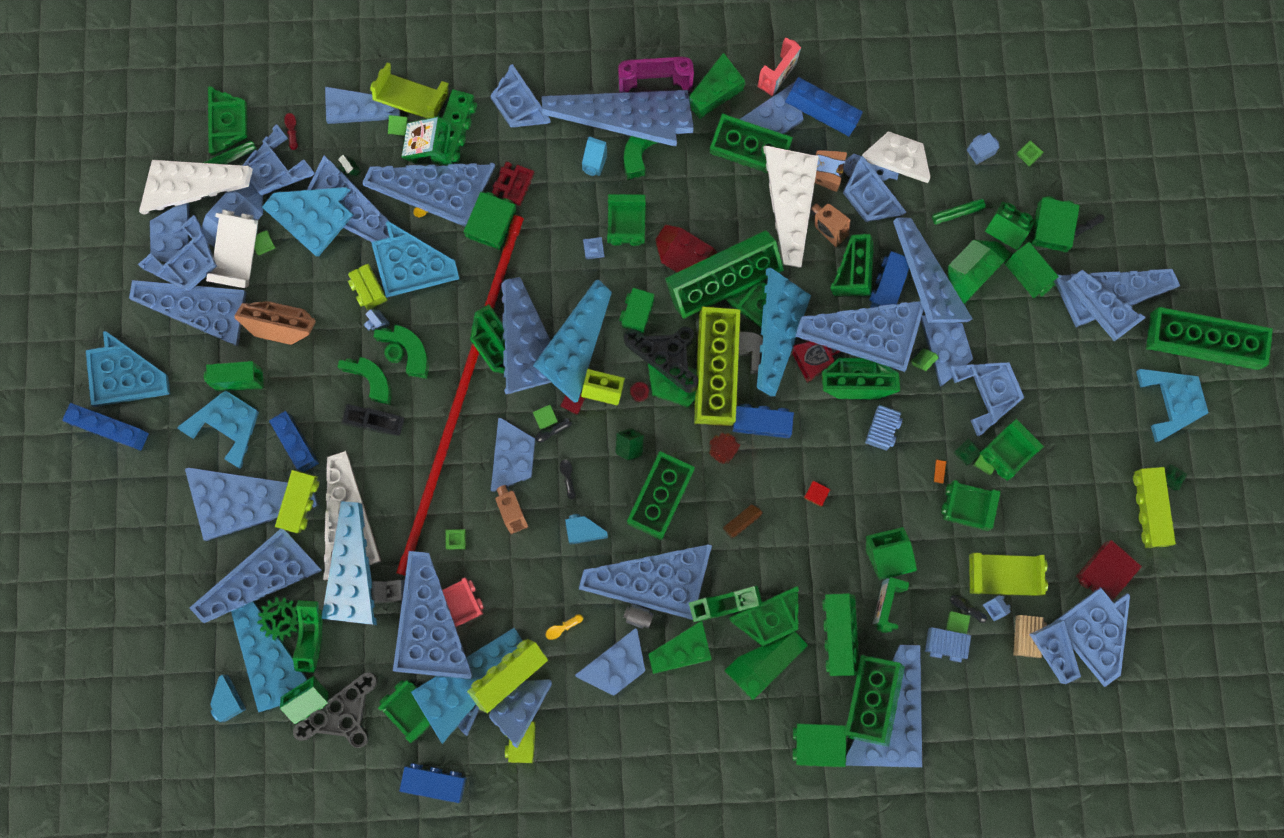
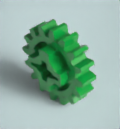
M277 597L275 598V603L268 600L269 606H262L261 608L264 612L258 613L262 620L257 621V624L263 625L260 631H267L265 637L268 638L272 635L273 641H276L277 637L284 641V636L286 635L292 638L291 632L297 633L298 630L295 627L296 625L299 626L298 614H296L297 608H293L294 602L290 601L287 603L286 598H283L282 602H280ZM278 607L276 611L272 613L270 612L272 609ZM287 608L292 612L293 618L286 615ZM282 614L284 621H280L278 624L275 618H279ZM266 621L272 622V630L268 628ZM290 626L287 630L282 631L284 627Z

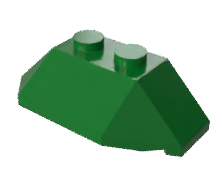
M973 240L948 266V279L963 304L973 296L1011 255L999 242Z
M488 304L475 312L470 340L492 371L504 373L503 351L505 350V340H503V324Z
M838 358L827 369L822 371L823 391L838 399L876 400L900 392L899 373L897 371L863 358Z

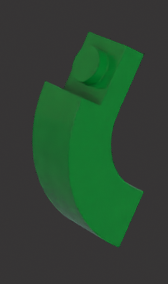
M363 357L359 358L358 364L357 361L352 359H346V361L339 360L338 368L342 372L360 375L368 379L370 384L369 398L371 401L391 405L392 392L389 381L375 363Z

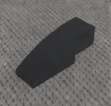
M346 404L341 424L400 436L405 417Z

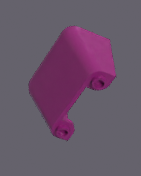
M682 56L623 60L618 65L619 93H629L632 88H637V79L673 77V85H679L682 90H688V93H692L693 63L689 58Z

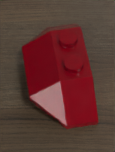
M665 224L655 239L661 263L676 273L718 253L707 243L686 230Z

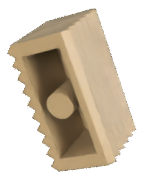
M1026 615L1016 616L1013 655L1042 658V653L1029 634L1047 626L1044 618Z

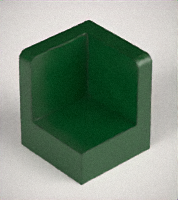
M632 428L618 432L616 435L615 453L627 461L642 456L644 435Z

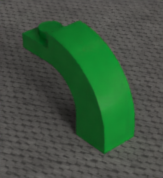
M634 136L630 137L624 150V170L627 180L645 176L642 154L649 146L659 142Z
M395 325L394 332L388 328L375 329L373 337L377 342L397 343L407 350L406 373L408 376L427 379L429 372L428 354L420 339L413 332L398 325Z
M758 586L689 603L693 622L717 618L762 605Z
M298 600L296 608L299 633L293 655L294 670L315 673L321 648L322 610H319V604L316 601Z

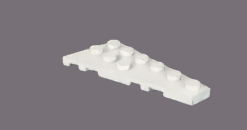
M764 146L782 265L800 268L819 156Z
M152 160L139 212L144 215L152 210H163L167 206H178L197 201L204 196L209 195L212 197L216 196L219 192H231L249 187L253 169L249 166Z
M346 451L327 457L325 573L323 580H328L341 501L362 504L365 524L363 532L364 539L367 540V547H365L366 556L369 557V565L381 562Z

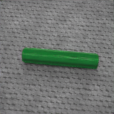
M249 141L203 163L226 165L257 149L254 142Z
M978 199L935 213L932 216V220L937 225L982 210L986 207L983 199Z

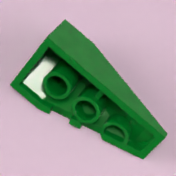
M792 632L763 647H758L739 656L724 672L751 700H754L808 644L796 632Z

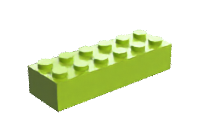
M702 307L699 313L696 374L698 387L695 395L694 423L733 426L736 422L740 330L739 309Z

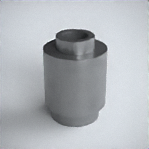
M632 604L631 607L627 606L623 618L627 619L626 623L642 629L644 627L649 629L654 613Z

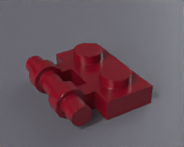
M506 161L504 167H501L499 171L500 176L497 182L493 184L492 193L498 198L500 192H504L503 199H509L514 204L521 206L535 173L533 170L517 165L514 171L510 170L512 164ZM507 177H510L511 179L507 186L504 184V182Z

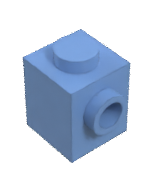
M990 133L984 136L980 134L973 139V142L967 148V152L977 165L995 155L999 149L997 139L992 137Z

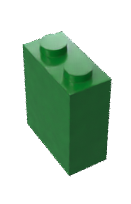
M480 192L463 231L465 237L500 250L508 233L513 215L517 211L514 202L505 198L503 200L499 199L490 192Z
M1043 197L1037 204L1031 245L1067 253L1073 246L1080 205L1074 204L1072 201H1059L1054 197Z
M1030 242L1016 251L1005 263L1006 267L1033 298L1038 295L1042 297L1056 285L1054 281L1059 277Z
M253 361L206 365L204 380L217 392L264 388L263 369Z
M797 724V728H793V740H797V748H793V760L796 761V765L846 767V725Z

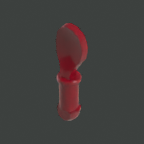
M287 113L284 118V124L289 130L287 132L290 143L289 147L291 150H296L298 148L297 132L294 130L296 119L292 113Z

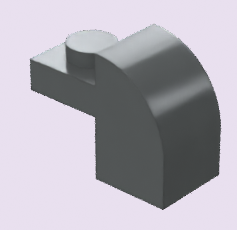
M739 331L738 355H750V374H758V366L761 364L762 359L760 358L762 356L760 345H763V338L756 333Z
M405 580L372 582L371 597L374 603L402 601Z

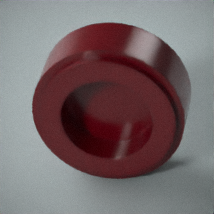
M636 382L630 389V395L637 402L645 401L649 396V388L643 382Z

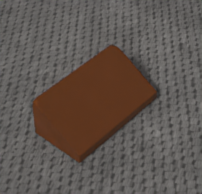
M750 505L725 525L723 530L733 539L757 520L763 512L756 506Z

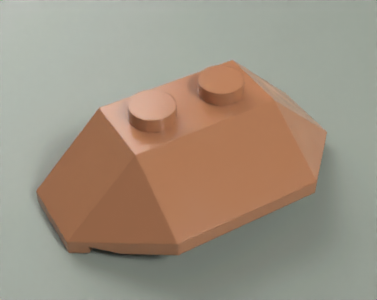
M269 301L251 304L242 303L235 314V319L253 336L290 345L308 336L315 325V319L304 309Z

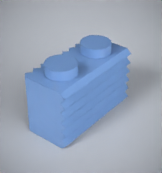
M879 405L865 443L886 451L890 446L893 447L897 436H894L895 430L900 428L903 420L900 418L901 412Z
M929 628L925 652H929L930 657L942 658V655L949 656L950 661L961 662L962 659H968L971 635Z

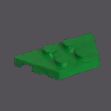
M210 86L208 87L209 154L214 156L247 138V103L241 98L232 97L231 94L222 93Z
M761 281L723 299L733 308L739 309L741 314L762 329L763 305L766 304L767 295L764 291L767 284Z
M657 358L655 360L658 364H664L666 362V360L662 358ZM648 364L652 396L689 407L695 401L696 391L691 393L683 391ZM688 367L689 371L695 375L697 374L696 369ZM673 368L670 370V373L678 375L680 370ZM686 381V385H688V384H692V385H693V381H691V382H687V381Z
M796 586L762 602L761 606L747 609L730 617L729 620L763 647L798 630L799 588Z

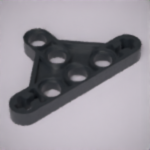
M687 326L681 327L674 335L644 336L635 329L625 332L624 344L683 391L687 393L696 391L698 378L688 370L686 351L694 341V331L692 328ZM689 333L691 337L689 339H682L681 334ZM629 337H630V338L636 337V341L633 340V339H632L631 341H629ZM670 345H676L679 349L675 352L669 351L668 347ZM648 346L652 350L649 353H644L641 349ZM659 357L665 358L666 362L664 364H658L655 360ZM677 368L680 370V373L672 375L670 370ZM686 381H687V382L693 381V385H692V384L686 385Z

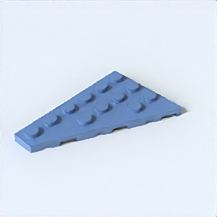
M495 164L407 165L406 167L393 168V166L383 168L375 166L369 168L362 183L365 187L466 227L480 192H484L495 169Z
M521 278L507 279L502 283V303H504L503 340H505L503 356L505 366L504 377L506 378V389H504L505 394H510L551 383L549 379L533 366L551 340Z
M921 301L905 302L897 305H883L868 309L840 311L825 315L804 316L800 319L795 336L905 372L924 309Z
M194 468L185 469L204 541L277 519L288 483ZM313 492L311 500H314L312 507H316L318 502L315 492Z
M712 545L688 548L586 569L583 571L579 590L693 620L689 603L697 601L699 598Z
M409 551L393 671L472 679V672L429 553Z
M899 645L892 660L901 663L905 669L889 747L854 739L846 755V766L922 767L920 645Z

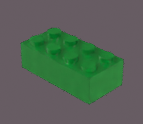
M722 114L710 146V154L768 173L763 147L770 146L789 150L793 137Z
M660 451L629 515L627 525L663 540L695 467Z
M849 593L825 595V599L822 602L823 611H826L827 619H824V631H827L828 640H825V651L829 654V660H826V671L830 672V676H857L859 649L855 595Z
M861 655L845 731L847 737L889 747L905 669L901 663Z

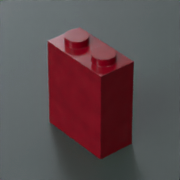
M1110 540L1104 542L1076 577L1083 587L1091 589L1093 592L1101 587L1113 601L1142 566Z

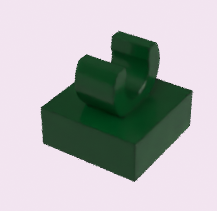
M343 154L338 159L342 164L338 169L346 177L350 174L358 176L362 172L352 157Z
M968 438L953 453L968 466L980 455L981 450Z
M1169 464L1165 469L1167 486L1174 491H1178L1187 473Z

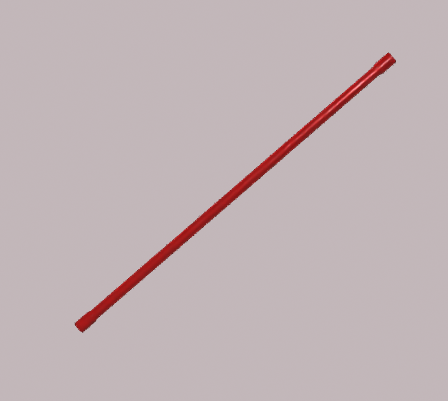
M513 215L504 249L485 306L489 304L493 310L517 236L524 221V218L518 215ZM473 343L404 554L401 557L396 572L400 575L406 576L409 551L415 552L478 359L479 352Z

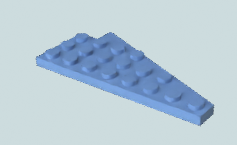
M688 90L542 96L543 115L671 146H676L677 144L676 134L693 133Z

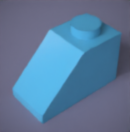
M588 137L582 161V170L590 176H600L607 158V144L604 141Z
M580 514L570 515L569 519H565L570 545L608 538L607 532L585 516L581 517Z
M219 676L210 703L212 707L211 714L216 721L226 722L245 711L246 708L229 676Z

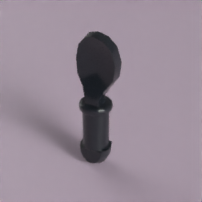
M1098 214L1095 218L1087 221L1086 224L1078 225L1075 229L1074 237L1102 223L1105 219L1104 215Z
M566 418L559 424L552 426L550 430H541L536 435L535 440L538 443L546 441L552 435H557L558 432L567 427L569 428L572 420Z
M564 459L560 462L559 469L566 478L564 482L566 484L567 497L572 500L576 497L573 479H571L572 465L568 460Z
M952 595L950 597V602L954 606L966 611V614L971 615L978 622L985 623L987 621V616L974 609L973 606L969 607L963 597L959 595Z

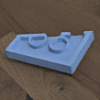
M1058 620L1029 634L1060 683L1067 684L1081 677L1064 620Z

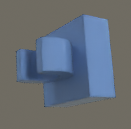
M602 237L583 239L586 259L604 257Z
M370 309L365 314L369 318L364 324L368 331L371 329L374 331L375 329L387 328L390 325L379 310Z
M998 595L983 604L993 621L1011 612V606L1006 605L1003 601L1004 596Z

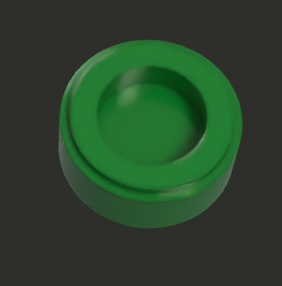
M391 343L385 348L384 355L389 362L398 363L404 357V350L399 344Z

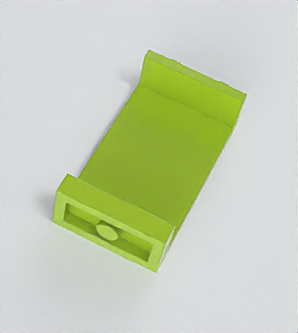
M386 63L385 67L380 69L376 81L372 82L370 91L374 101L428 119L437 117L448 98L449 83L441 81L436 90L392 75L391 65Z
M982 553L970 554V594L1045 595V591L1048 590V581L1045 580L1048 564L1047 560H1045V555L1007 556L982 555Z

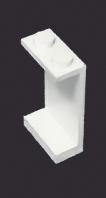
M222 210V213H216L219 222L213 258L217 267L211 273H207L206 281L246 288L249 287L258 220L253 219V215L242 213L241 216H236L233 211Z

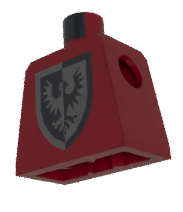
M811 341L795 345L791 351L807 383L827 369L834 362L832 356L840 352L839 350Z

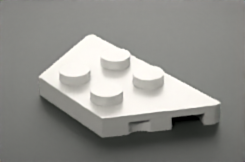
M888 131L862 155L868 163L926 183L930 180L923 143Z

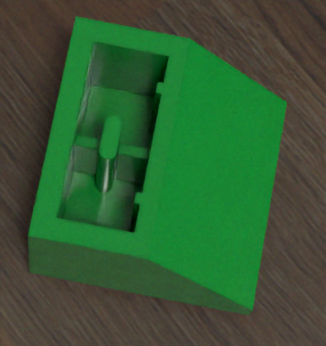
M1002 202L985 232L1018 250L1030 233L1035 220L1032 219L1030 214L1017 210L1013 204Z
M904 527L866 536V552L879 580L917 571L911 541Z

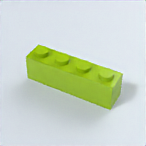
M1145 468L1135 471L1133 482L1137 486L1136 502L1140 507L1139 522L1143 528L1141 538L1145 548L1175 545L1165 468Z
M528 639L517 645V649L512 653L506 654L497 666L491 667L482 679L473 682L467 692L479 709L488 713L544 665L548 659L536 642Z

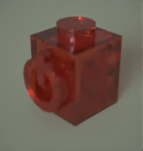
M721 433L719 436L715 435L709 443L711 445L709 454L719 463L725 464L726 462L729 464L741 445L735 442L736 438L731 434L726 433L725 435Z

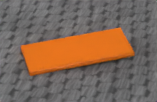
M936 460L934 482L944 483L946 461Z

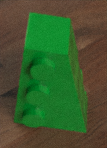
M724 53L689 97L690 108L699 119L744 90V78Z
M871 234L851 235L841 266L838 268L834 283L830 287L833 296H871L874 249Z
M702 621L648 654L653 674L712 660Z

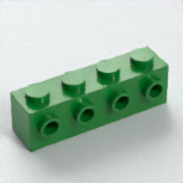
M452 89L442 118L452 124L446 159H439L432 155L430 156L432 163L448 166V164L459 162V150L465 144V132L470 129V118L477 108L474 95Z

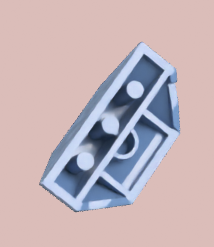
M251 182L249 187L226 192L205 215L201 228L207 242L215 247L219 222L216 213H222V210L233 211L236 216H241L242 213L253 215V219L257 220L263 215V195L259 194Z

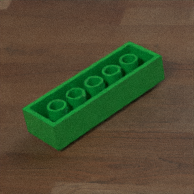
M765 230L665 278L674 307L684 319L700 311L702 307H709L767 279V268H772L778 273L784 271L776 240Z
M1158 307L1150 314L1146 349L1260 370L1269 365L1273 328Z

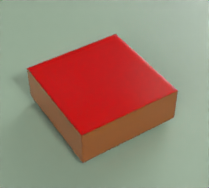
M812 481L804 499L822 507L830 489Z

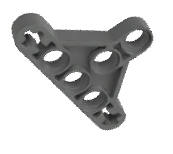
M364 673L329 699L323 709L316 710L307 719L299 722L293 729L294 737L299 741H305L316 733L345 736L353 747H364L369 741V736L362 726L366 695L375 689L378 684L376 675ZM365 677H372V686H364L362 688L364 692L362 693L361 689L356 684L358 683L359 685H362L366 682L364 679ZM351 688L357 691V697L354 700H350L347 697V691ZM333 701H339L341 704V709L336 713L331 710V703ZM318 713L323 714L325 717V721L321 725L316 724L314 721L315 715ZM345 717H350L353 721L352 726L348 729L342 725ZM311 724L314 728H316L314 731L313 728H309L306 731V736L299 735L301 731L300 727L306 728ZM357 733H362L364 736V742L360 745L354 742V736Z

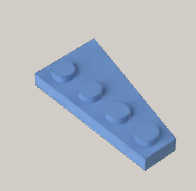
M325 87L326 122L328 124L389 120V115L401 116L400 109L374 101L372 94Z
M1083 270L1066 282L1068 287L1113 341H1116L1146 318L1132 310L1130 305L1124 304L1116 298L1114 293L1104 289L1102 284Z

